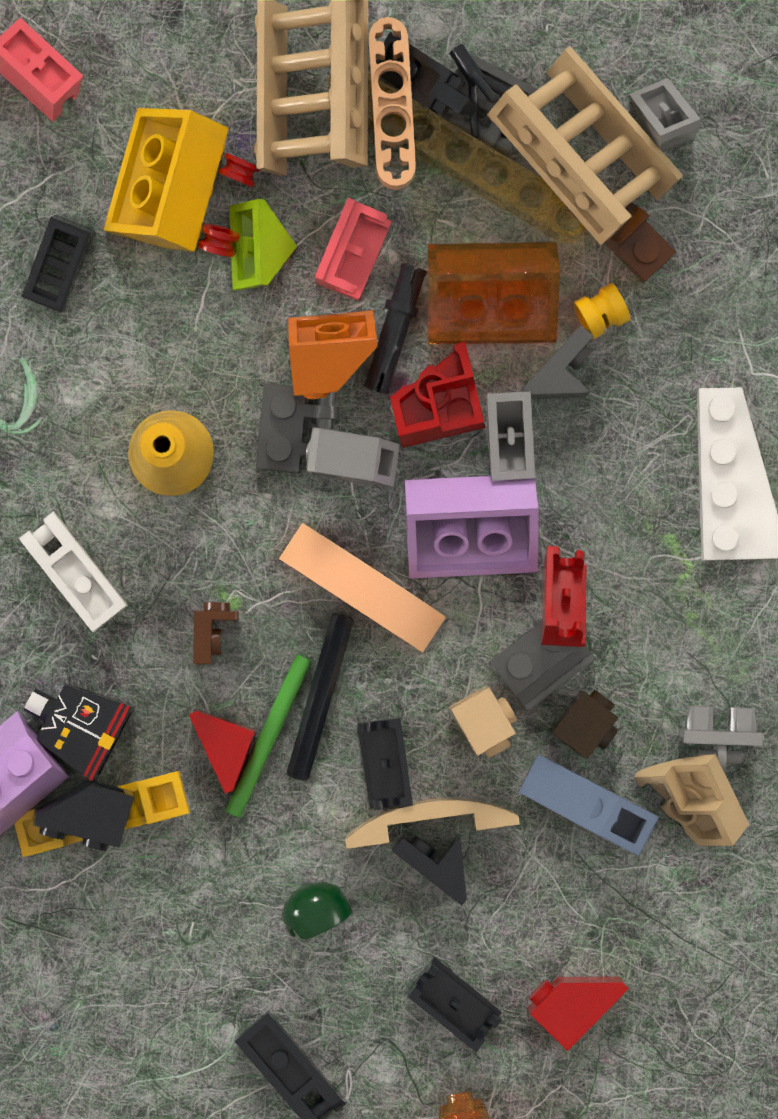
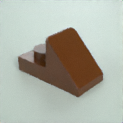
M630 203L625 209L632 217L604 244L644 284L676 251L647 222L650 215L635 204Z

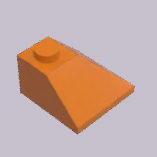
M373 310L288 318L289 353L294 396L303 395L307 399H320L328 396L330 392H338L378 347Z

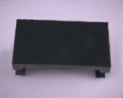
M400 717L357 723L370 809L382 810L393 806L405 807L413 805Z
M435 956L407 990L408 997L474 1052H477L484 1044V1037L492 1027L496 1028L500 1021L499 1015L502 1013L501 1010Z

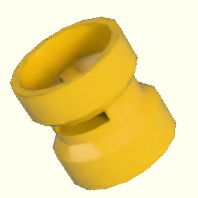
M613 283L600 288L598 294L592 298L584 296L573 302L574 310L581 325L594 336L592 340L604 335L606 328L612 325L619 327L631 321L626 303Z

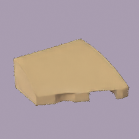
M716 754L686 757L660 763L639 770L634 776L635 782L640 787L650 784L666 801L661 809L670 818L678 821L684 828L685 833L698 846H733L749 826Z

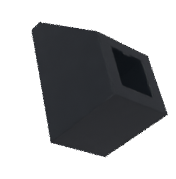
M87 780L35 809L32 817L33 825L40 827V834L50 838L64 840L66 834L83 838L82 845L96 850L107 851L108 845L119 848L134 796L131 790Z

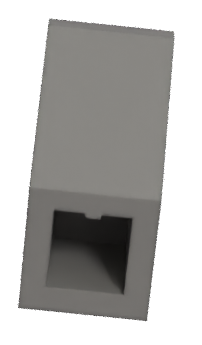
M312 428L311 440L306 448V458L308 461L306 471L351 483L394 487L400 444L377 437Z

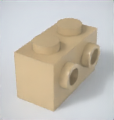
M484 686L448 707L477 756L484 752L490 758L511 746L508 738L516 734L511 725L518 720L507 700L503 697L496 700L490 687Z

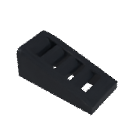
M59 215L51 216L21 297L62 313L89 250L95 230ZM59 231L79 239L77 246L58 239ZM52 248L72 255L71 262L50 255ZM47 264L67 272L65 279L43 271L45 265ZM39 280L61 288L59 295L57 296L36 287Z

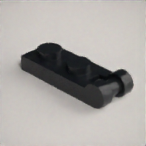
M269 1010L235 1039V1043L300 1119H323L331 1111L338 1112L347 1104L339 1090L329 1082ZM315 1088L322 1097L311 1106L304 1097Z

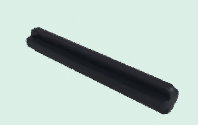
M339 613L331 615L287 769V775L291 778L307 781L310 777L353 626V619L349 616Z

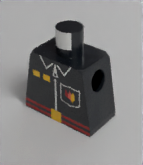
M69 684L63 687L57 699L36 688L29 697L24 712L45 722L37 737V740L84 777L95 781L99 778L136 706Z

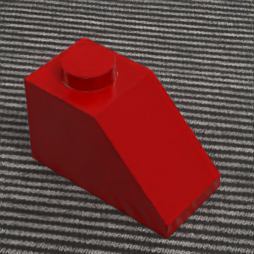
M618 976L557 977L552 983L548 980L543 981L531 993L529 999L532 1003L527 1008L530 1015L569 1051L629 988Z

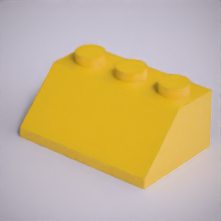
M137 108L103 231L166 249L195 252L197 241L202 232V223L207 205L213 193V184L219 162L225 150V141L229 128L192 110Z

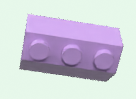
M491 476L405 480L409 579L538 572L539 507L535 478L492 481Z
M18 711L0 725V835L70 777L50 750L37 740L38 735Z

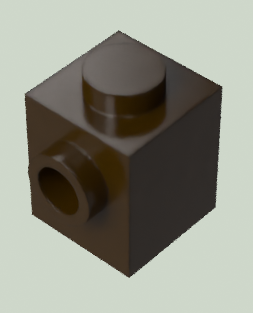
M595 689L590 695L580 691L549 732L583 758L588 759L597 746L604 750L618 732V729L613 725L619 717L611 712L615 704Z

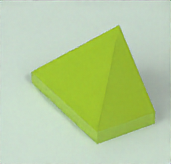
M254 199L229 205L230 229L240 234L239 241L233 243L236 253L234 257H231L232 290L242 291L267 286L296 249L297 245L264 199Z

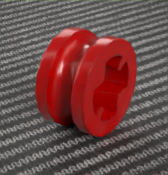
M225 153L226 166L219 168L218 173L254 187L255 182L252 177L254 173L260 172L259 169H256V165Z
M204 224L202 231L205 233V237L199 240L197 246L216 255L234 257L236 250L233 248V243L239 241L240 234L222 226Z

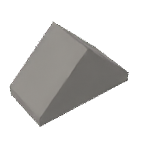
M669 78L629 94L643 130L662 152L693 140L702 127L698 115Z
M531 391L487 394V443L492 481L535 478Z

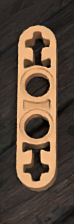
M385 17L376 21L369 32L376 173L383 186L399 190L412 182L416 167L409 44L407 30L403 23L395 18ZM390 29L394 37H400L401 40L394 41L393 60L403 58V63L392 60L385 61V45L381 41H376V38L383 36V30ZM376 59L384 60L385 62L377 64ZM394 71L400 74L403 79L402 88L392 94L382 91L379 87L378 79L383 73ZM390 114L401 116L406 123V129L401 135L396 137L386 135L381 129V122L384 117ZM407 143L408 149L399 147V161L401 165L408 166L409 170L402 171L400 179H392V173L383 169V167H388L391 164V148L382 151L381 145L396 147Z

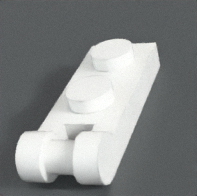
M53 511L43 519L45 524L33 533L29 530L19 539L92 632H96L128 605L74 538L63 521ZM56 537L63 546L49 555L44 545Z

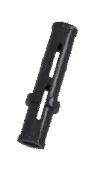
M404 263L400 265L401 269L391 300H386L384 308L388 311L377 343L378 347L375 350L366 381L363 384L364 388L374 389L376 392L386 395L390 393L391 383L411 319L417 317L419 309L415 306L424 278L427 275L426 270L421 268L414 269L413 265Z

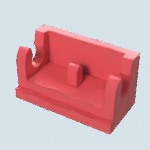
M21 18L0 36V74L52 122L55 121L62 113L64 102L69 97L72 100L77 98L83 75Z
M348 197L316 272V284L359 301L392 221L387 219L388 215Z

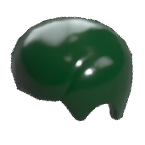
M328 882L307 883L294 891L286 901L282 911V920L291 936H296V932L301 939H309L346 920L352 914V909L338 886Z

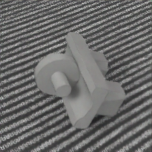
M689 706L685 720V729H679L678 742L714 744L713 750H698L697 756L716 754L724 773L726 772V764L742 763V751H727V745L763 746V733L756 732L757 723L754 708L729 707L728 730H713L714 707Z

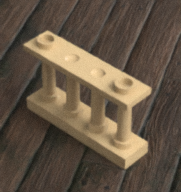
M257 0V14L255 16V28L257 31V141L254 145L256 169L278 176L287 175L288 157L330 153V160L352 168L368 166V0H331L329 6L288 12V6L277 1ZM331 23V45L329 49L287 55L289 29ZM331 66V88L329 92L287 97V72ZM331 109V126L328 135L287 140V115Z
M570 46L563 51L546 72L552 80L528 97L517 84L502 95L487 115L597 242L602 245L632 217L625 209L626 206L647 190L658 201L683 175ZM564 93L580 112L555 129L540 112V109ZM592 125L608 145L584 162L568 142ZM620 157L635 174L636 178L613 195L596 175Z

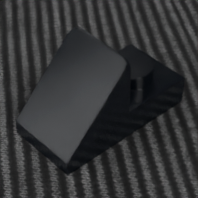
M404 835L401 836L392 848L393 853L462 906L467 900L460 836L457 835L437 861L431 857L436 850L420 837L415 835L410 841Z

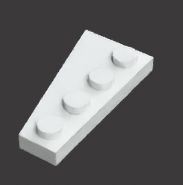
M742 387L699 388L697 390L701 561L778 559V514Z

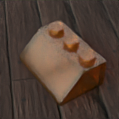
M557 242L427 244L428 344H457L461 342L466 344L557 343L560 288Z

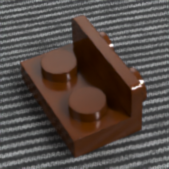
M204 602L203 611H194L193 664H212L213 655H221V629H213V621H239V611H230V603Z

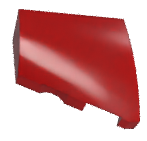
M465 342L457 343L453 347L454 352L435 367L432 365L428 366L420 373L419 378L413 384L404 385L390 396L402 448L486 428Z

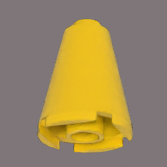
M167 410L147 417L138 425L130 439L128 458L133 474L144 487L160 495L176 496L187 494L203 483L211 472L214 447L209 432L198 419L185 412ZM170 441V449L165 453H159L161 446Z

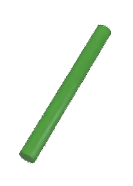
M296 654L225 812L241 818L312 660Z

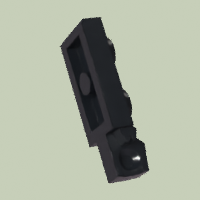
M391 31L384 41L385 61L392 60L403 63V58L393 60L394 41L401 39L400 37H394ZM408 43L412 98L435 113L438 112L443 116L451 108L466 118L471 119L479 104L460 92L465 82L459 79L457 74ZM376 59L377 64L385 62L384 60ZM394 71L385 72L380 76L399 90L403 86L402 77Z

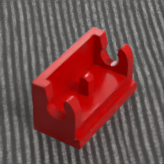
M547 546L543 564L541 645L585 647L587 565H584L585 554L581 550H576L575 557L562 558L559 547Z

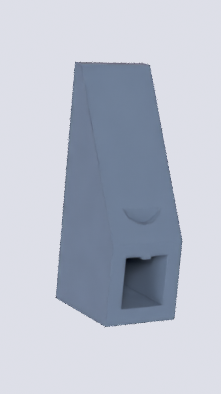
M539 754L535 758L519 790L520 794L638 856L659 818L650 811Z

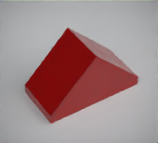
M202 710L188 714L224 793L226 794L234 790L257 730Z

